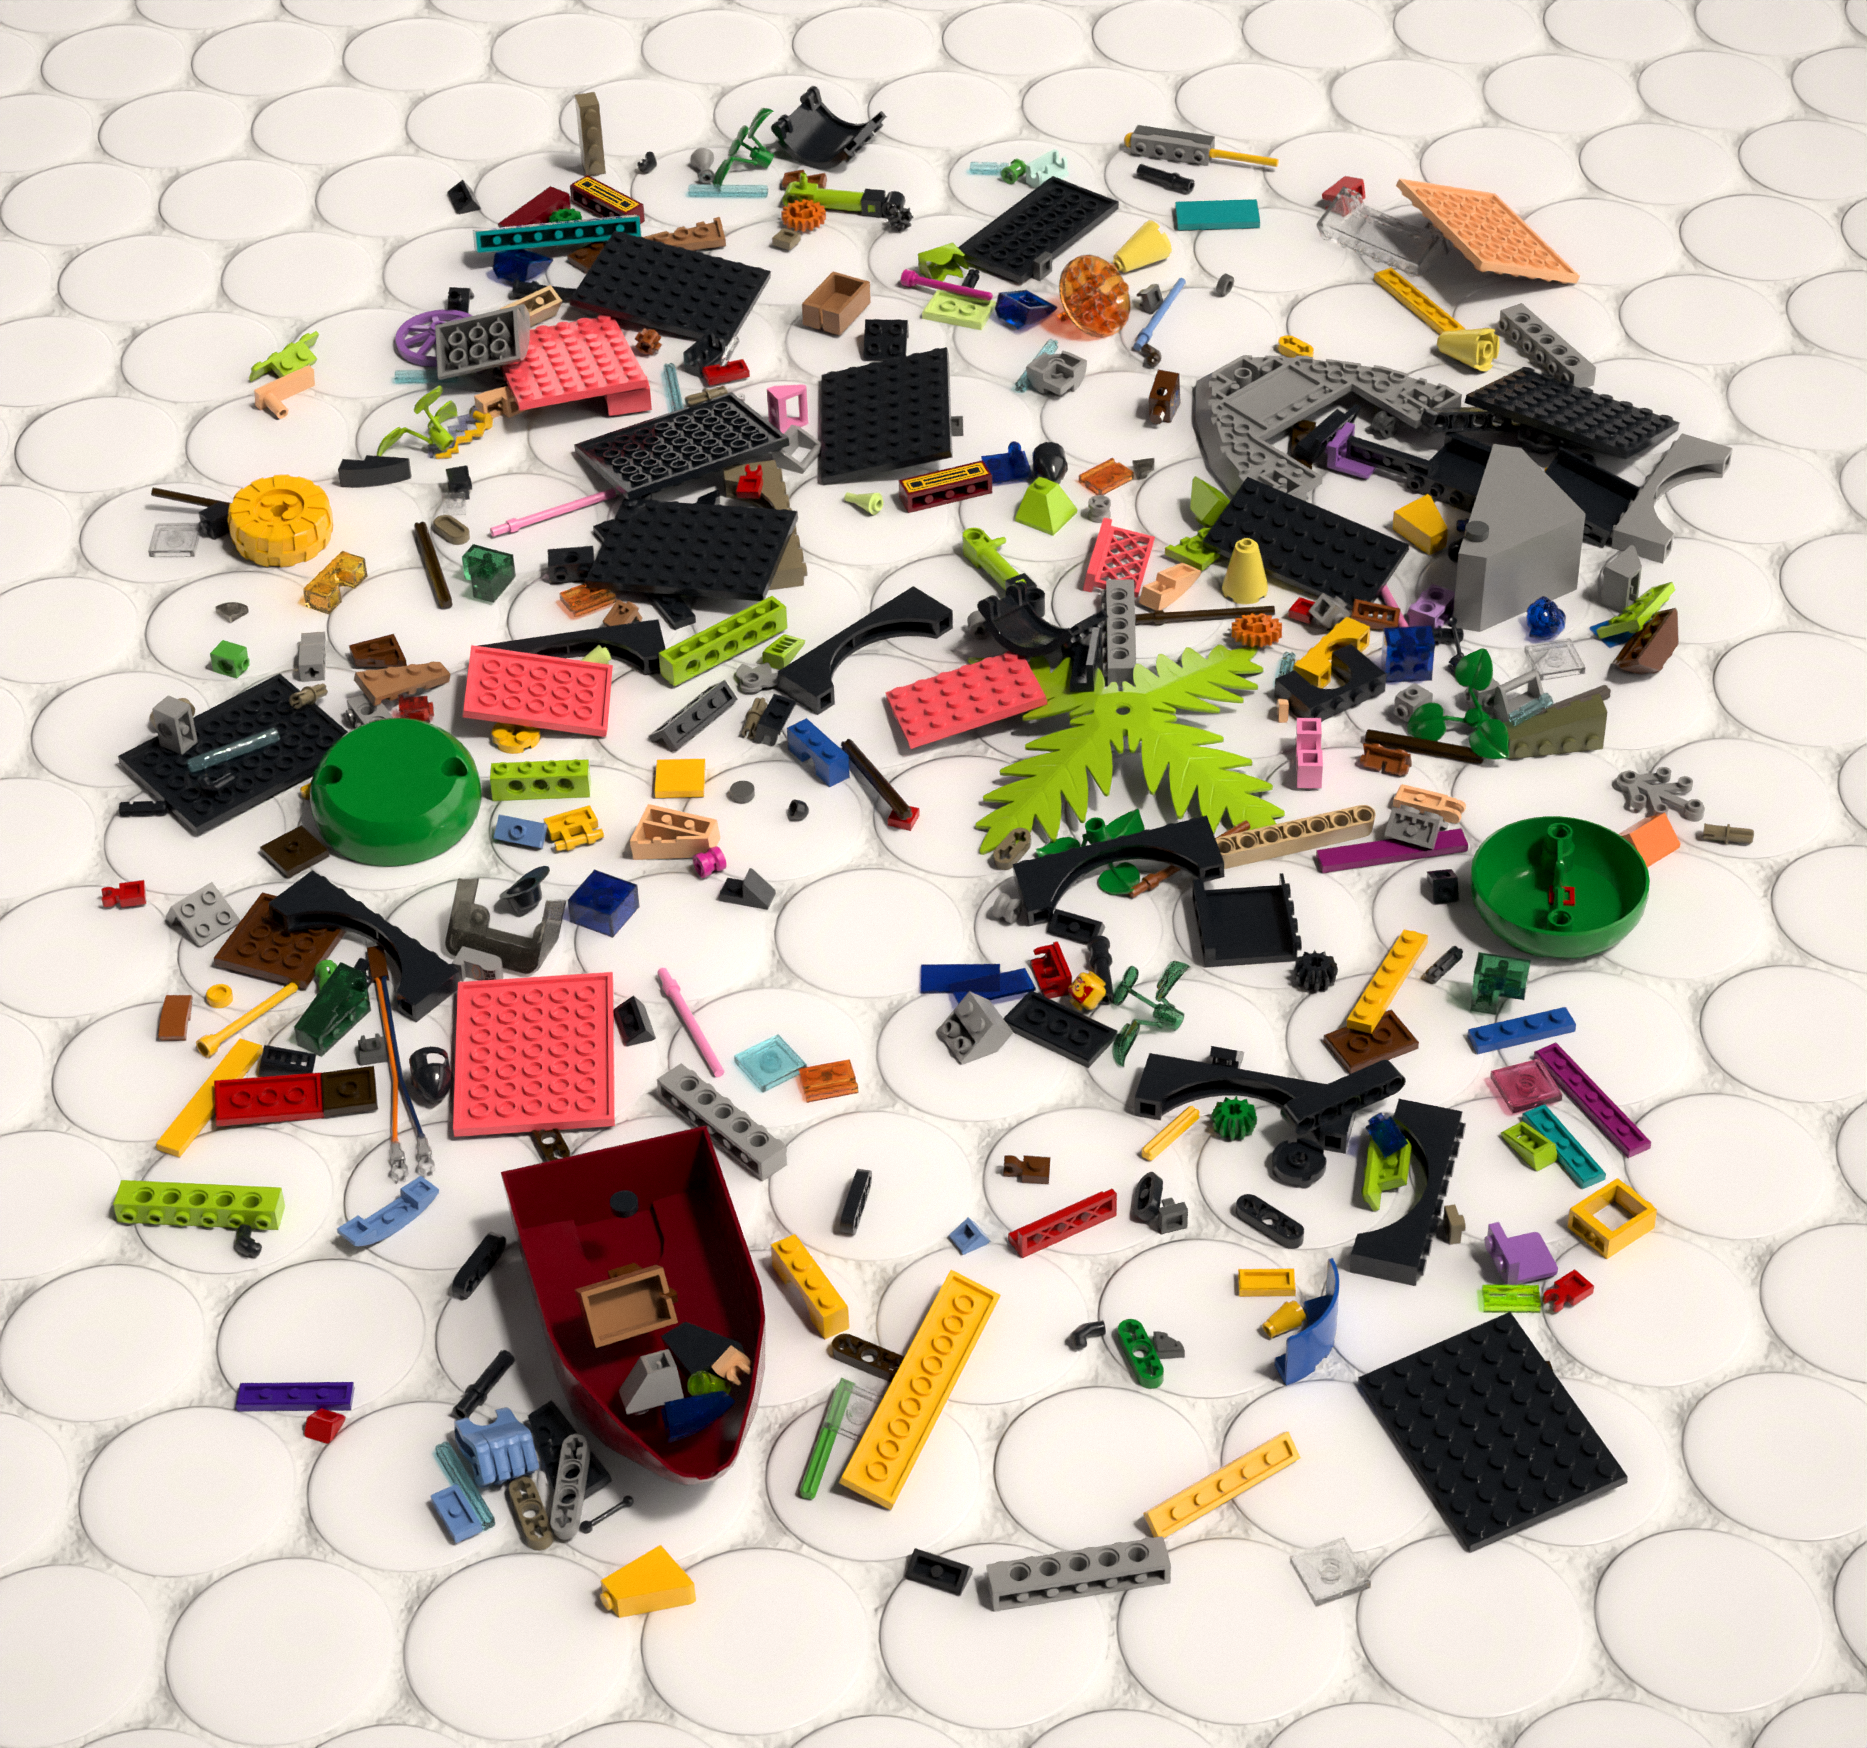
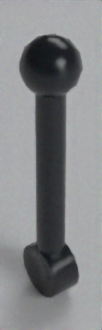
M1450 617L1448 625L1452 628L1457 651L1456 656L1458 655L1462 659L1465 655L1461 652L1456 629L1457 619Z
M627 1495L623 1498L622 1502L595 1519L583 1521L580 1524L581 1531L585 1534L590 1533L594 1525L623 1507L632 1506L634 1499Z

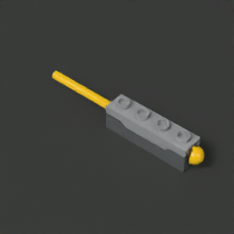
M1137 125L1134 132H1129L1124 137V143L1127 147L1131 148L1132 155L1209 166L1212 158H1223L1278 167L1279 159L1215 149V136Z

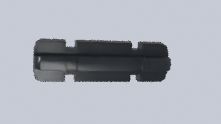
M970 269L962 286L974 289L980 278L979 270Z
M133 801V804H130V802L119 803L120 816H130V814H133V816H152L154 813L156 815H166L168 811L166 801H156V803H153V801Z
M1452 946L1433 966L1425 971V979L1431 983H1436L1455 963L1463 958V950L1457 946Z

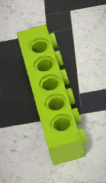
M770 596L660 652L661 676L673 686H676L788 629L786 606L774 596Z
M121 1180L113 1203L119 1223L238 1229L242 1224L251 1226L252 1229L279 1230L285 1209L282 1187Z

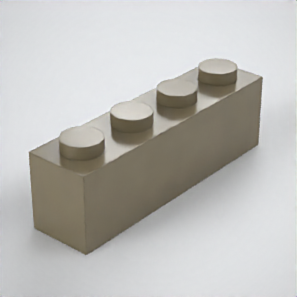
M595 92L575 95L583 170L586 176L606 174L598 99Z

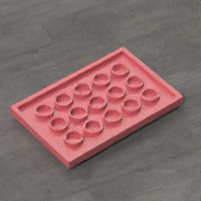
M471 645L462 717L606 737L613 665Z
M1010 651L885 692L887 701L910 749L1048 704L1046 696L1025 657Z

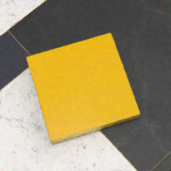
M705 759L657 760L655 798L704 797Z

